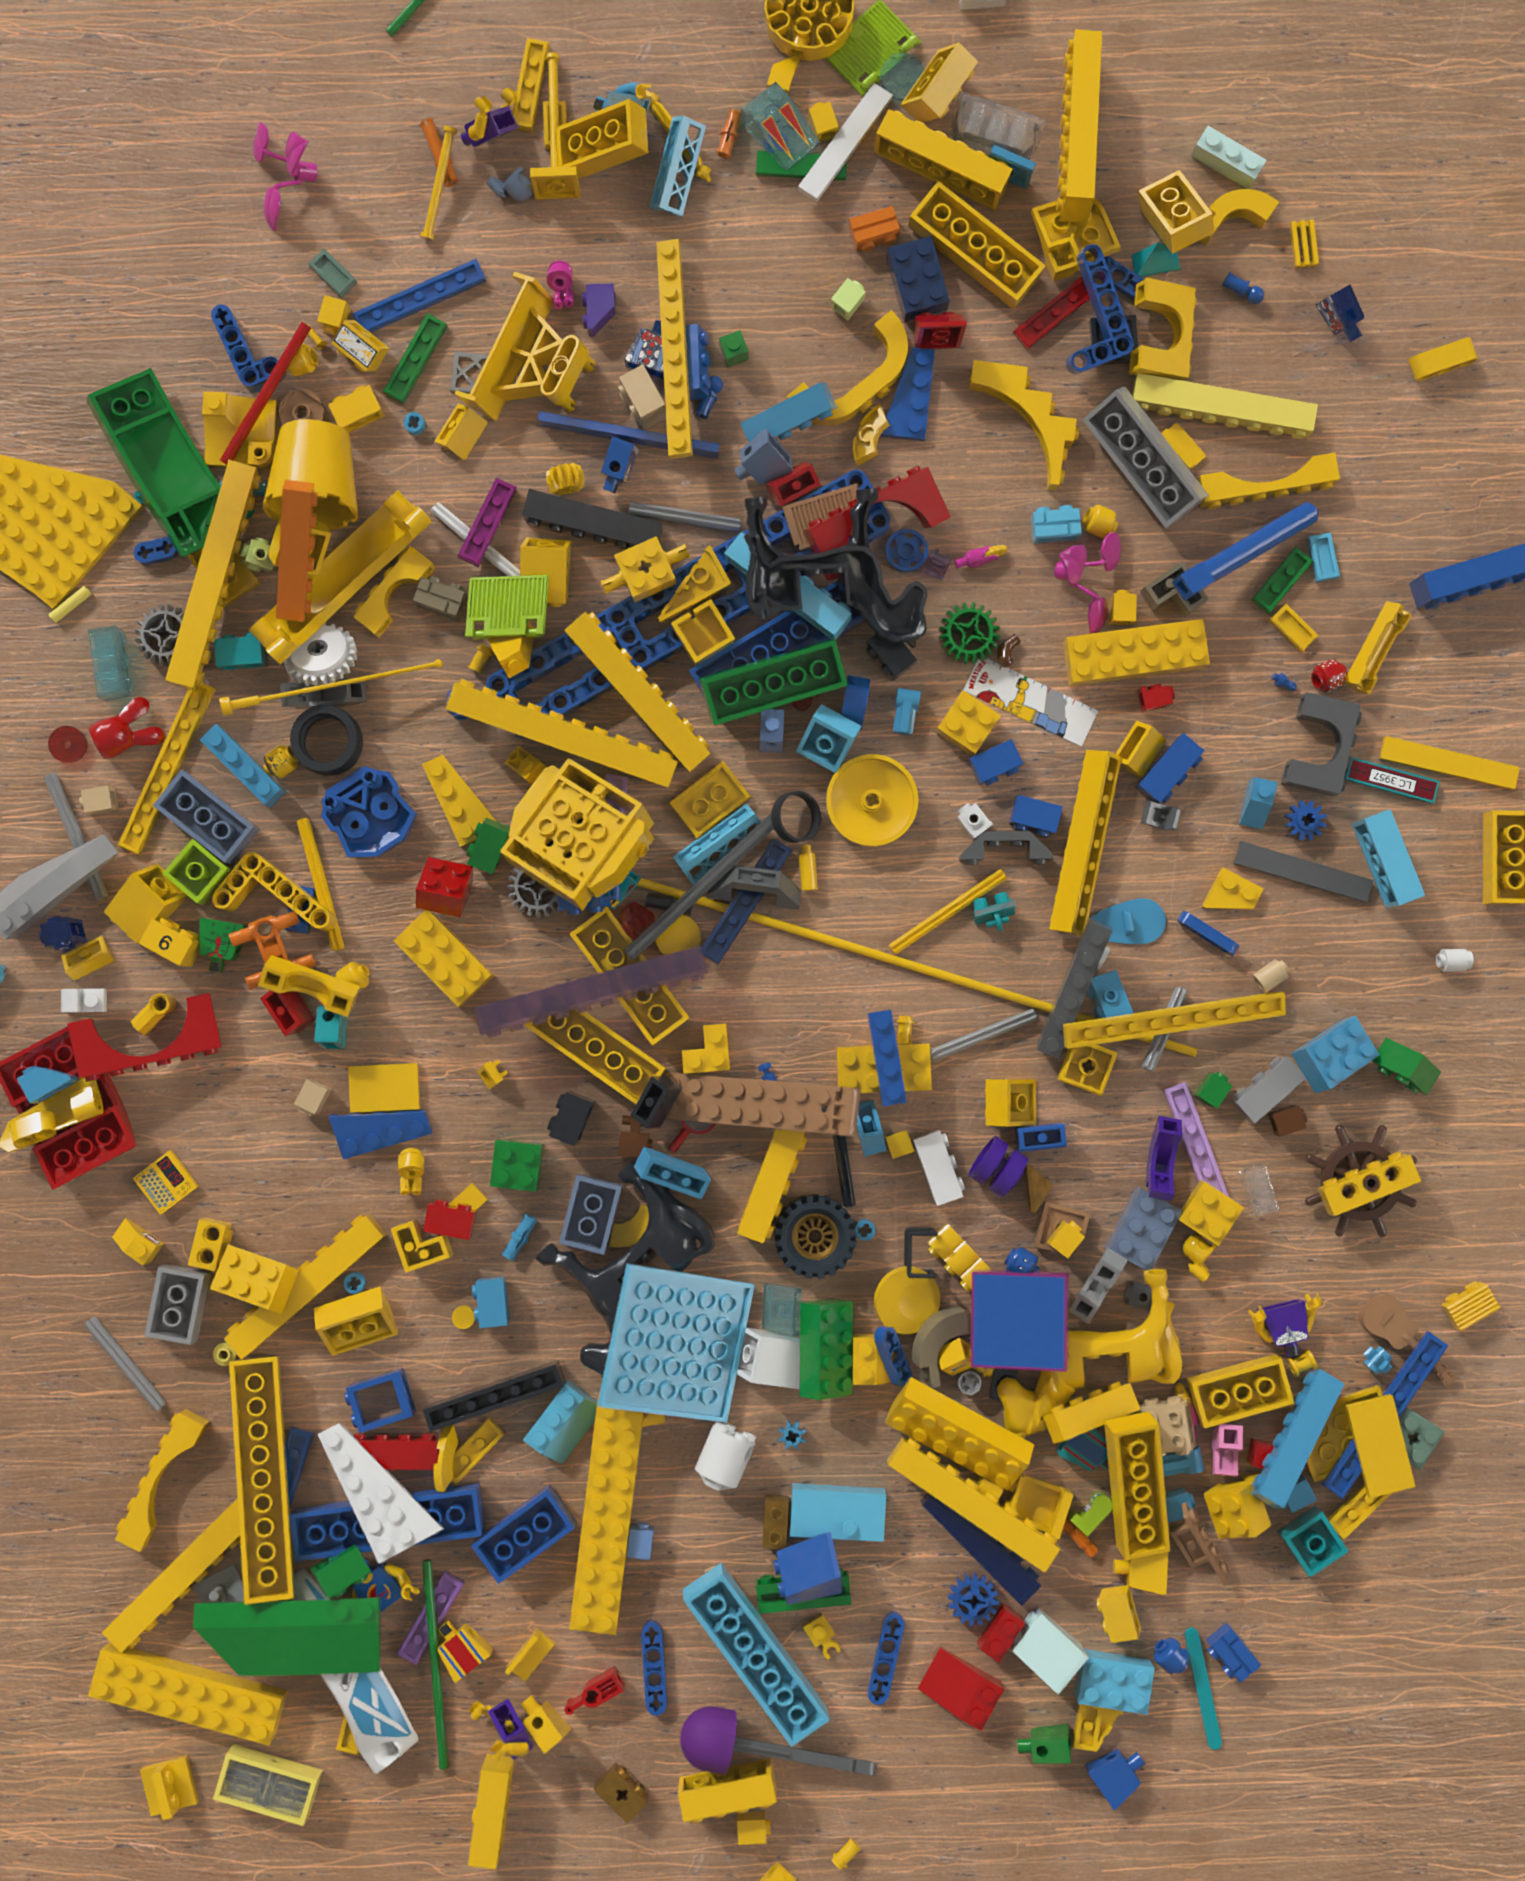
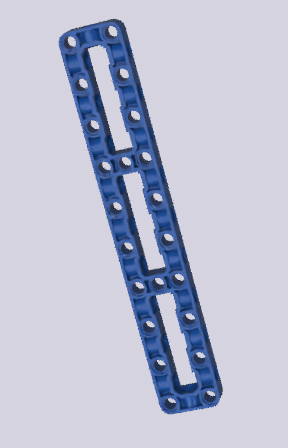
M852 470L799 501L850 486L852 480H859L862 483V486L858 488L859 490L871 489L873 486L863 471ZM882 501L873 504L869 511V523L867 524L869 543L884 536L890 526L891 518ZM783 510L763 520L765 533L773 546L791 536ZM874 519H881L885 525L883 527H876L872 521ZM775 524H779L783 527V530L780 533H774L770 528ZM747 529L742 533L747 534L749 533V530ZM737 536L713 549L725 573L733 569L742 584V588L728 596L725 594L713 601L717 609L723 608L726 610V615L722 617L726 624L751 611L745 594L746 575L727 562L724 555ZM811 548L803 550L796 555H810L814 553ZM701 556L673 571L676 585L660 591L664 594L663 599L655 601L651 595L634 603L632 596H629L596 615L601 622L598 626L603 632L608 630L615 636L621 648H624L633 658L630 662L634 667L640 666L646 671L685 649L680 640L675 639V632L671 626L663 629V633L647 641V639H643L635 624L662 610L669 603L685 577L688 576L692 567ZM615 614H622L624 616V620L621 623H614L612 618ZM564 633L532 651L529 668L511 678H508L502 668L488 677L486 687L493 689L497 681L504 682V688L497 692V696L505 698L507 694L519 699L516 694L517 691L584 653L578 646L573 645V640ZM626 634H634L636 636L635 640L632 643L624 642L623 638ZM638 653H644L647 655V659L643 663H638L635 661V656ZM536 659H543L544 665L542 668L536 669L533 667V662ZM595 668L582 675L583 678L569 686L565 685L545 696L543 701L536 705L542 707L541 712L550 714L552 710L563 714L565 717L611 691L614 687L608 680L602 686L596 685L595 679L603 674ZM559 698L567 699V704L564 708H557L555 706ZM513 733L518 738H526L524 736Z

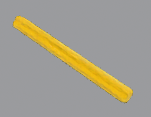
M300 819L297 821L318 901L336 916L310 819ZM326 914L322 916L324 923L327 920ZM337 921L335 928L327 932L332 951L344 948Z
M1001 869L996 871L890 943L891 951L894 954H898L973 903L974 900L998 886L1007 879Z

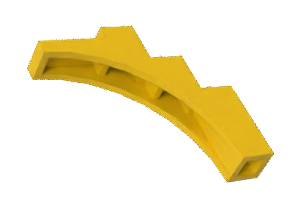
M973 360L969 390L986 393L1002 400L1015 409L1029 423L1038 437L1045 455L1048 472L1047 490L1056 491L1059 484H1063L1065 470H1061L1062 462H1066L1068 448L1064 447L1071 448L1074 440L1077 441L1079 437L1080 427L1076 426L1077 419L1052 416L1055 409V401H1051L1052 393L1027 390L1030 387L1031 375H1027L1028 367Z

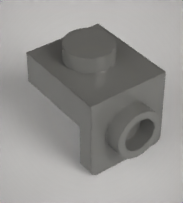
M1146 801L1141 823L1160 830L1175 831L1180 820L1181 809L1178 807H1168L1153 801Z

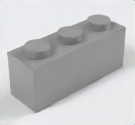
M1276 1057L1269 1063L1270 1068L1265 1073L1259 1072L1251 1079L1253 1083L1249 1087H1242L1234 1094L1236 1098L1231 1102L1249 1123L1255 1124L1306 1079L1289 1057Z

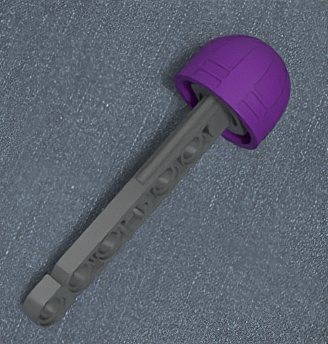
M715 1706L702 1707L694 1711L686 1719L680 1734L681 1749L687 1761L695 1768L706 1772L725 1775L730 1765L733 1750L876 1776L878 1763L737 1737L736 1711Z

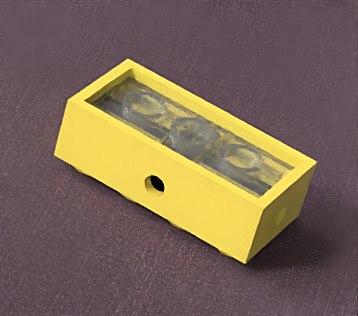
M233 1744L226 1753L213 1800L304 1826L310 1816L323 1770Z

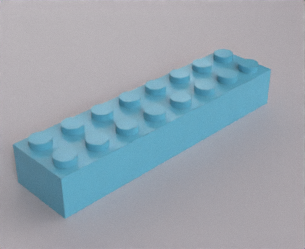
M722 1562L683 1589L685 1604L791 1747L830 1721L826 1704Z

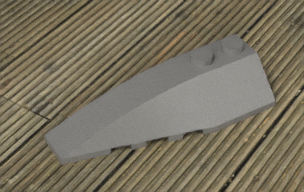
M102 835L21 874L0 892L1 936L5 940L19 938L120 852L106 835Z

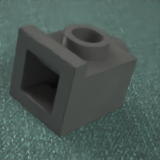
M1131 1280L1130 1285H1127L1124 1291L1123 1298L1126 1299L1125 1303L1150 1311L1152 1306L1151 1288L1149 1285ZM1141 1293L1146 1294V1298L1144 1301L1139 1300V1295Z

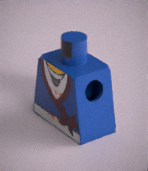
M612 436L601 473L607 476L603 486L604 490L616 494L619 482L627 483L639 451L634 444ZM616 465H620V470L618 472H614V467Z

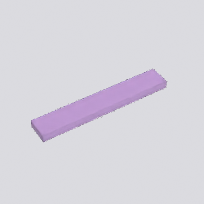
M1182 1082L1164 1089L1163 1091L1173 1118L1182 1120L1181 1139L1197 1182L1199 1183L1200 1180H1203L1229 1197L1187 1083Z

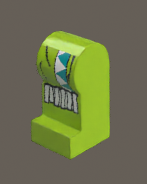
M1102 1491L1094 1492L1090 1497L1089 1503L1079 1513L1073 1509L1068 1517L1088 1537L1111 1512L1112 1501L1106 1493Z

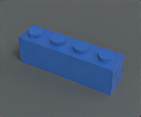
M885 1010L867 1013L882 1106L907 1103L892 1011Z

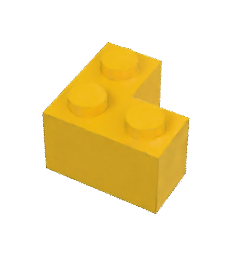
M727 1024L703 1025L705 1049L682 1050L684 1074L730 1070Z
M417 1219L391 1228L405 1273L454 1255L448 1236L438 1235L424 1240Z

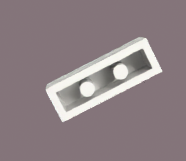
M936 1130L913 1138L912 1140L935 1204L939 1206L963 1197L962 1191L965 1190L962 1178L956 1177L954 1169L957 1168L954 1156H949L946 1147L950 1145L946 1134H941L940 1130Z

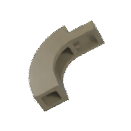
M958 1305L944 1308L930 1316L920 1327L913 1343L912 1362L920 1368L922 1381L926 1382L931 1388L941 1386L937 1359L943 1344L953 1337L969 1333L966 1311Z

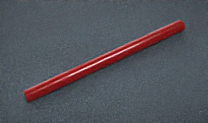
M300 323L220 458V461L227 465L228 460H234L311 330V327L307 324Z

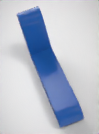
M1090 244L1079 252L1077 263L1104 341L1078 350L1070 355L1066 360V368L1071 374H1080L1121 358L1131 352L1134 345L1103 252L1095 244ZM1086 252H1091L1093 254L1094 262H1089L1086 260ZM1094 274H1098L1101 276V285H1098L1093 281ZM1102 296H1105L1109 299V307H1105L1102 305ZM1110 318L1116 320L1117 329H1112L1109 326ZM1118 340L1124 342V351L1118 350L1116 346ZM1097 348L1103 351V360L1096 357L1095 350ZM1075 357H1079L1082 359V368H1078L1075 366Z

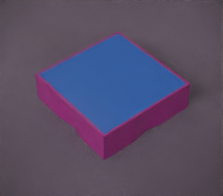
M983 1269L972 1271L971 1367L1066 1372L1069 1368V1333L1067 1329L1069 1273L1038 1271L1016 1273L1009 1270Z

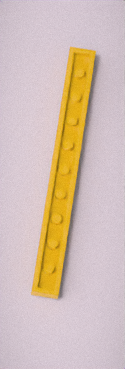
M679 239L656 242L667 441L670 459L693 456L682 258Z
M1277 991L1063 1024L1064 1047L1070 1049L1286 1015L1285 993Z

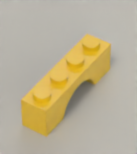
M412 546L400 553L398 556L399 561L396 565L387 569L383 576L384 580L380 585L377 584L371 589L370 597L367 601L360 603L355 610L354 618L378 638L393 622L389 613L388 603L394 590L408 583L419 584L422 577L428 578L436 568L430 560Z
M273 955L265 963L258 984L262 988L280 994L296 991L311 995L322 1002L325 1010L348 1017L353 1009L360 986Z

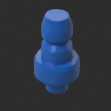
M1274 673L1271 678L1275 681L1274 685L1278 687L1282 686L1289 691H1295L1297 685L1287 679V676L1283 673L1279 675Z

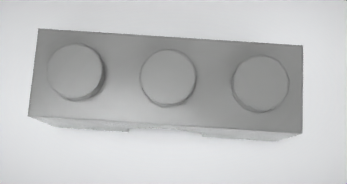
M1107 1247L1075 1298L1069 1312L1089 1324L1128 1260Z

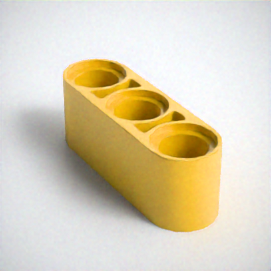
M1467 337L1417 354L1408 359V363L1415 382H1420L1467 366L1477 361L1478 356L1471 337Z

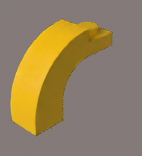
M1239 189L1228 192L1219 197L1209 207L1213 213L1214 233L1223 222L1231 218L1246 219L1262 229L1279 201L1264 192L1253 189ZM1214 233L1199 241L1207 245Z

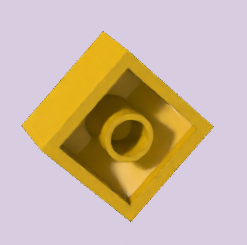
M986 1079V1126L1036 1125V1079Z
M853 1333V1385L891 1383L875 1344V1334ZM893 1351L892 1357H891L892 1362L894 1361V1358H895V1352H894V1351Z

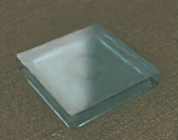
M764 1283L762 1330L799 1336L802 1288Z

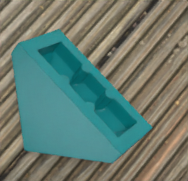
M1155 243L1131 255L1134 272L1141 277L1180 270L1178 253L1172 254L1164 243Z

